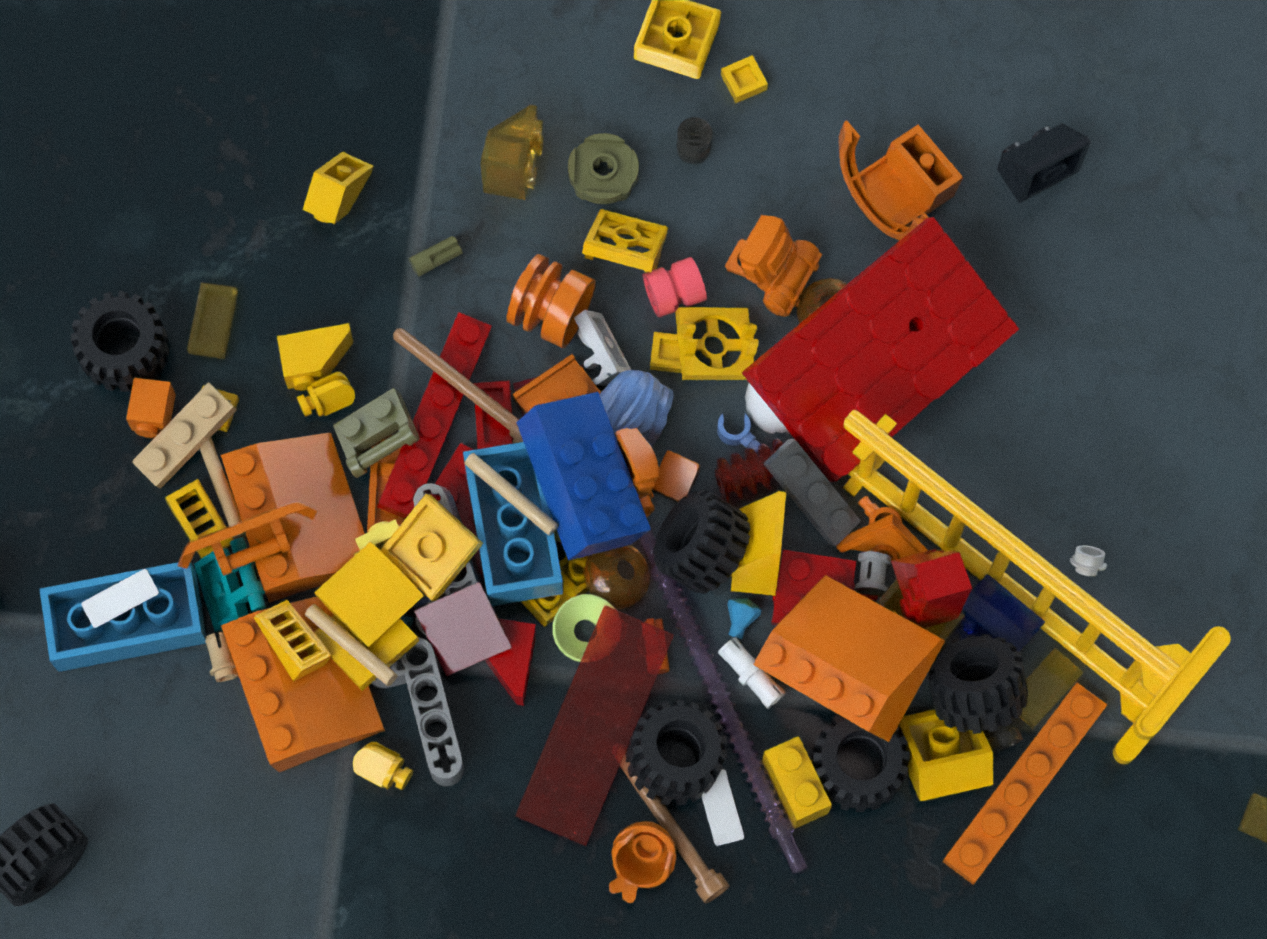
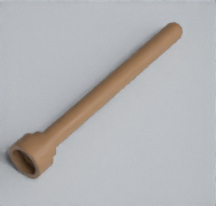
M399 328L394 331L393 338L397 343L510 431L509 435L514 438L513 443L523 442L516 423L519 420L517 417L405 329Z
M615 744L611 749L613 757L658 823L668 831L674 840L676 849L697 878L695 880L698 886L696 892L706 904L723 894L730 887L721 873L717 874L714 869L709 870L665 804H661V798L657 795L653 800L646 797L649 790L645 786L640 791L634 785L638 777H630L627 771L630 762H626L627 749L623 744Z

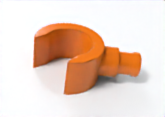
M864 496L858 502L869 518L868 525L879 518H884L891 514H894L902 522V518L896 510L890 507L879 508L876 503H872L868 496Z

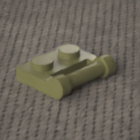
M392 388L333 425L347 458L346 464L356 478L367 473L368 467L406 444L411 446L420 440L402 395L395 388ZM399 430V432L395 433L391 437L387 438L378 445L361 454L363 451L367 450L368 448L372 447L376 443L380 442L381 440L385 439L386 437L390 436L391 434Z

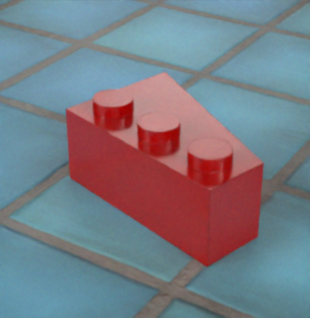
M932 549L891 561L903 599H900V608L905 619L922 628L958 619L972 590L960 552H944V550L937 551Z

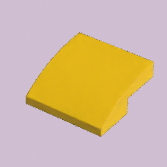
M369 542L314 592L339 621L341 620L366 648L374 643L424 596L404 573L372 542Z

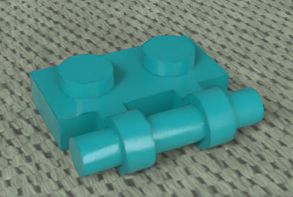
M237 538L230 542L233 553L247 548L244 538ZM223 548L225 555H230L228 548ZM214 552L194 563L215 632H223L221 625L248 615L246 602H249L252 612L266 609L263 599L265 591L261 581L257 580L253 567L255 561L231 570L232 573L225 576L222 575ZM238 570H239V573H240V576H241V580H242V583H243V586H242V587H240L239 581H238V578H237V575H236V572H237Z

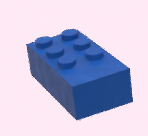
M599 392L535 405L516 422L552 519L559 524L556 530L568 561L631 545L651 530Z

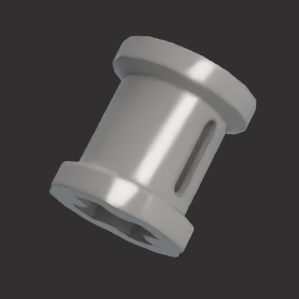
M873 551L859 553L858 562L861 563L859 582L855 584L854 590L858 593L878 595V597L886 596L888 594V587L885 586L887 566L891 564V556Z

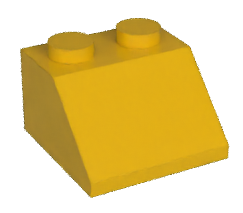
M778 491L739 509L748 517L747 522L750 523L748 535L750 538L744 557L741 559L735 572L730 575L732 576L731 591L776 595L786 492Z
M936 710L903 716L898 725L900 728L899 735L900 737L905 736L907 741L905 748L906 751L910 752V760L907 765L909 768L908 774L920 801L993 785V751L983 731L973 734L971 730H967L965 733L957 731L956 726L950 728L944 724V720H940L937 717Z

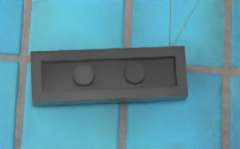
M788 439L763 463L829 545L837 546L861 522L795 439Z

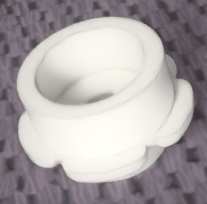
M1077 546L1075 555L1070 558V563L1076 567L1075 571L1085 576H1096L1098 570L1103 571L1107 567V564L1104 563L1105 552L1092 546Z

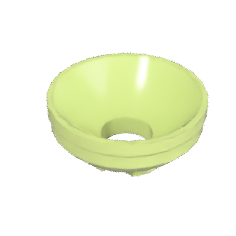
M582 594L572 597L558 609L552 625L554 641L559 650L573 661L580 663L600 661L607 657L619 642L621 635L619 615L608 601L599 596ZM587 620L595 625L597 633L592 641L582 642L576 638L574 628L578 622Z

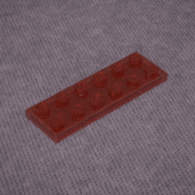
M604 605L515 817L586 846L674 634Z

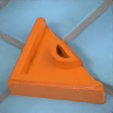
M894 514L848 534L837 545V549L841 553L850 549L863 552H880L891 556L892 561L928 551Z

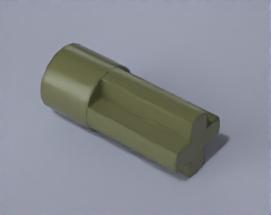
M451 236L411 256L408 260L415 274L420 277L463 254L456 238Z

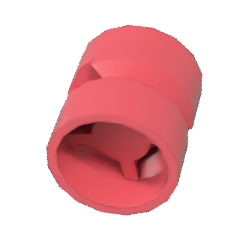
M692 257L672 263L668 271L660 267L652 270V272L643 273V282L647 296L655 314L659 318L676 312L680 304L691 307L707 300L703 279Z

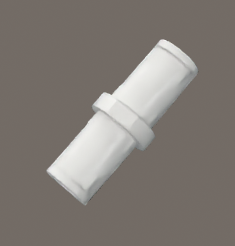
M736 637L728 641L718 651V654L740 676L738 681L743 686L747 684L767 709L775 705L786 694L768 673L753 665L755 662L754 657L750 655Z

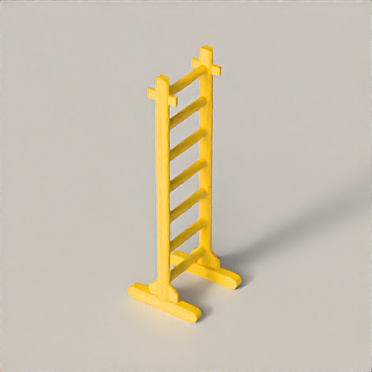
M851 411L845 418L843 427L861 441L852 451V454L860 459V463L848 473L851 478L843 486V489L855 497L864 487L886 506L896 510L905 521L940 549L944 550V552H960L965 569L1120 692L1121 714L1131 721L1133 725L1115 745L1113 756L1120 764L1131 763L1149 740L1158 733L1229 645L1231 640L1229 632L1220 626L1211 628L1191 653L1180 644L1155 647L890 437L888 434L897 425L890 417L885 414L875 425L859 411ZM885 461L909 480L905 492L877 471ZM921 490L953 515L949 527L917 503ZM965 526L969 527L998 550L993 562L961 538ZM1010 561L1043 586L1038 598L1005 573ZM1055 597L1089 623L1083 633H1080L1049 608ZM1101 633L1135 659L1128 669L1124 668L1094 644Z

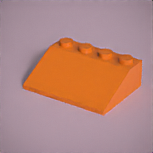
M331 432L256 443L221 455L242 521L289 502L301 503L318 511L313 520L295 512L279 518L291 550L284 553L280 551L255 561L269 603L323 585L354 557V553L360 551L355 539L365 533ZM270 522L245 532L250 547L275 537Z
M825 575L771 631L753 665L866 731L889 742L945 640Z
M318 597L290 603L313 632L319 627L305 616L306 610L311 605L316 604L330 617L334 615ZM267 609L253 612L221 625L269 764L279 773L385 731L370 687L367 686L361 691L331 658L323 667L293 682L254 619L255 615ZM281 614L270 621L275 626L285 621L286 618ZM290 626L280 631V634L284 637L294 631ZM299 639L289 643L292 648L301 644ZM306 650L298 654L301 659L309 656Z

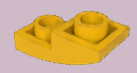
M566 556L559 562L563 581V594L520 601L544 628L554 620L558 609L567 600L585 594L603 577L604 573L588 556L569 561Z

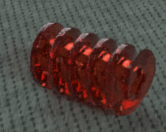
M778 438L774 439L771 449L767 444L762 443L758 446V455L752 448H747L744 450V460L737 452L732 453L730 464L725 458H718L714 472L723 500L730 504V492H734L739 500H742L745 487H748L753 495H757V483L759 482L764 485L767 491L771 490V478L774 477L763 463L784 443Z

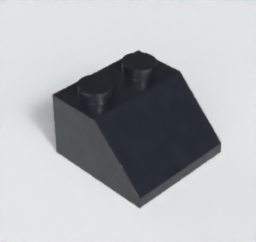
M1063 123L1052 129L1047 126L1037 131L1031 140L1023 144L1016 142L1004 149L997 170L1017 201L1021 203L1078 173L1091 142L1087 136Z

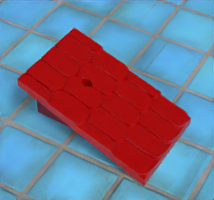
M934 217L926 218L741 372L829 482H837L860 463V459L852 454V451L861 441L843 427L844 420L851 411H859L875 425L886 414L897 423L888 434L890 437H893L933 400L940 398L973 367L980 365L1019 330L1018 326L1007 315L1008 313L992 292L987 289L976 271L964 259L965 257L946 232L944 233L943 228Z

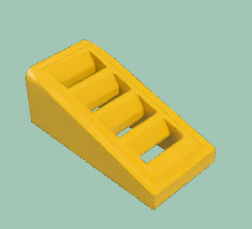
M199 479L165 497L167 504L190 541L226 527ZM195 495L198 496L200 501L184 510L180 508L179 504ZM203 507L206 509L207 513L189 523L186 518L187 516ZM212 519L215 526L196 535L194 529ZM233 537L220 541L222 548L230 547V542L234 540ZM211 545L197 550L201 559L213 552Z
M288 600L255 615L256 623L293 682L323 667L331 658L325 645ZM283 614L286 620L274 626L270 620ZM291 626L294 632L283 637L280 631ZM299 639L300 645L294 648L289 645L290 642ZM306 650L309 656L301 659L298 654Z

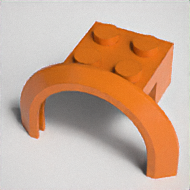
M847 120L843 123L838 143L840 166L844 180L862 212L883 233L900 241L922 221L929 218L927 214L954 197L963 176L919 124L892 141L885 156L859 172L855 159V150L860 135Z

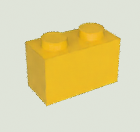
M799 736L764 751L762 763L794 829L829 813L832 804Z

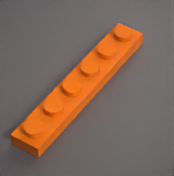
M1076 682L942 862L974 885L1106 708L1107 704Z

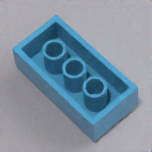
M524 442L463 452L464 462L470 454L475 453L551 518ZM465 465L476 536L483 542V545L479 548L486 594L491 605L496 606L563 594V581L554 533L548 536Z
M178 562L145 568L159 591L158 595L97 628L92 626L81 605L82 602L143 569L40 588L49 660L58 672L206 644V630L197 574L192 563L190 562L187 569L177 566Z

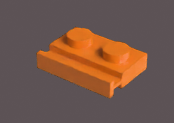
M571 354L513 393V399L522 408L524 414H526L535 405L599 392L600 394L601 392L582 366L575 360L573 354Z

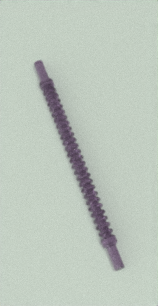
M652 530L639 538L653 567L650 573L654 581L660 583L658 590L664 591L662 599L669 601L666 608L673 610L671 618L678 621L675 627L682 629L679 636L686 638L684 647H690L691 649L688 656L695 658L693 666L699 667L697 675L704 677L701 684L708 686L706 695H712L713 697L710 704L717 706L715 714L721 715L722 718L719 722L726 725L724 734H730L728 743L735 745L733 753H738L740 756L737 762L744 765L741 771L749 776L746 778V782L753 784L750 791L758 795L755 798V802H761L762 804L760 812H765L767 815L764 821L771 824L768 830L772 839L778 840L793 874L801 872L807 866L792 836L794 831L790 819L784 818L786 810H780L779 808L781 800H776L774 797L777 791L770 789L772 780H766L765 778L768 771L761 769L763 761L756 759L759 752L752 750L754 741H748L747 739L750 732L744 731L745 722L738 720L741 713L734 711L736 702H730L729 700L732 693L725 691L727 683L720 680L723 674L716 672L718 664L712 663L714 654H708L707 652L710 646L703 643L705 635L698 633L701 626L694 624L696 616L690 615L692 607L685 604L688 598L681 596L683 588L677 587L678 582L661 573L657 569L658 566L654 563L655 555L653 550L656 538Z

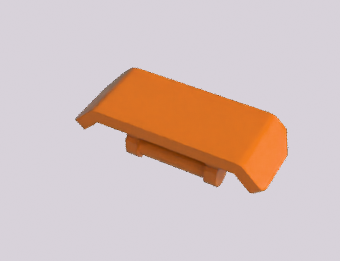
M289 502L188 542L177 566L187 569L195 552L211 545L222 575H228L232 573L231 570L281 551L284 553L291 550L279 518L295 512L313 520L318 511L297 502ZM270 522L275 535L274 538L231 555H225L220 541Z

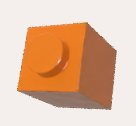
M134 378L126 420L131 430L135 431L137 435L155 438L171 421L176 394L170 382Z

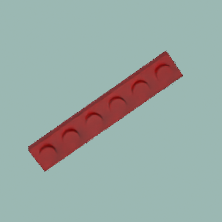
M458 312L440 358L470 380L492 326ZM434 371L413 419L420 440L411 446L406 444L401 447L377 505V508L404 519L415 508L413 501L415 492L419 487L428 482L464 395Z

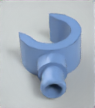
M746 413L744 416V430L737 435L726 432L723 426V414H721L718 420L717 433L722 442L731 446L742 444L745 448L752 450L754 454H757L763 448V445L750 432L751 422Z

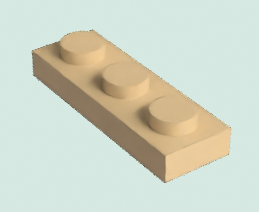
M208 382L138 454L132 463L156 487L161 489L237 409Z

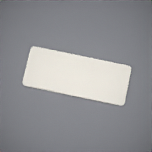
M143 569L85 600L81 605L92 626L97 628L158 595L159 591L148 571Z
M722 769L711 789L706 794L703 792L701 796L716 846L744 839L726 771Z

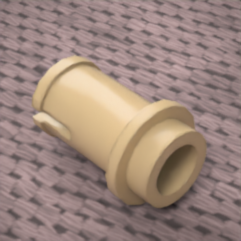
M218 632L220 648L218 647L215 633L206 636L205 643L207 644L212 664L210 675L215 676L216 682H225L238 677V673L224 633Z

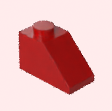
M499 619L512 648L486 659V663L516 705L524 706L537 635L536 624Z

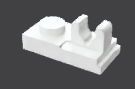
M584 310L574 317L579 327V338L594 352L591 357L584 361L585 368L594 369L598 365L602 367L600 375L592 380L595 385L605 386L619 373L631 370L602 313Z

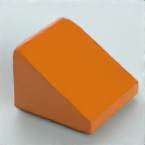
M667 450L659 467V477L654 483L652 490L679 502L683 497L689 495L700 473V465Z

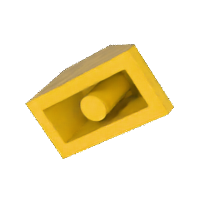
M341 152L313 173L303 210L313 214L314 218L320 222L337 223L351 210L371 175L374 166L345 152Z
M349 323L277 336L287 388L304 391L307 390V386L311 385L310 383L330 375L353 344Z

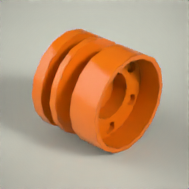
M537 254L523 271L514 287L506 316L507 323L519 326L523 322V330L532 332L542 320L541 338L556 346L566 348L579 329L574 317L582 311L588 310L595 291L596 280L571 270L560 282L562 264L554 261L548 267L549 258Z

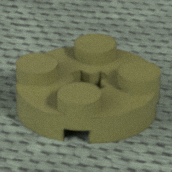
M607 133L591 135L585 138L584 143L580 144L577 149L575 147L569 156V181L575 189L577 197L582 200L596 204H611L617 201H624L630 196L632 189L636 186L639 176L637 154L619 136ZM600 162H606L608 168L613 169V171L602 176L595 172L594 168H599Z

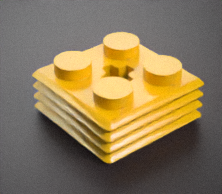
M652 0L634 45V59L699 79L720 25L721 11L690 0ZM676 32L683 33L682 37H672L676 35Z

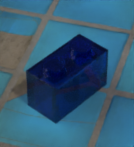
M986 574L970 592L957 623L969 635L977 634L981 637L983 634L991 635L994 639L997 637L1004 638L1006 643H1012L1016 646L1017 652L1021 653L1040 632L1045 621L990 575Z

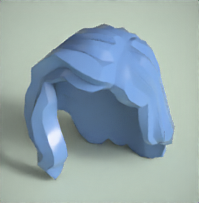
M626 370L619 373L599 394L614 433L624 428H637L651 446L656 443L667 423V414L674 397L672 389L662 385L649 372Z

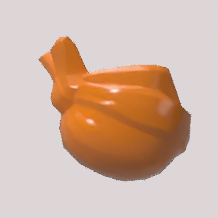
M642 821L635 822L619 832L612 847L613 867L617 878L609 883V891L611 893L622 892L623 900L627 903H633L636 899L638 887L649 889L657 887L667 880L674 870L677 856L675 842L667 830L654 822Z

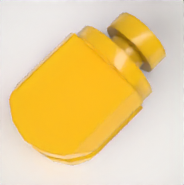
M337 371L310 383L311 385L306 387L309 396L305 397L302 394L296 397L305 417L311 415V410L314 409L320 417L323 415L327 416L352 405L355 399V391L345 374Z
M373 741L365 745L356 753L353 759L354 772L380 788L389 789L395 782V787L403 790L413 774V770L408 767L402 769L404 759L400 757V754L378 742Z

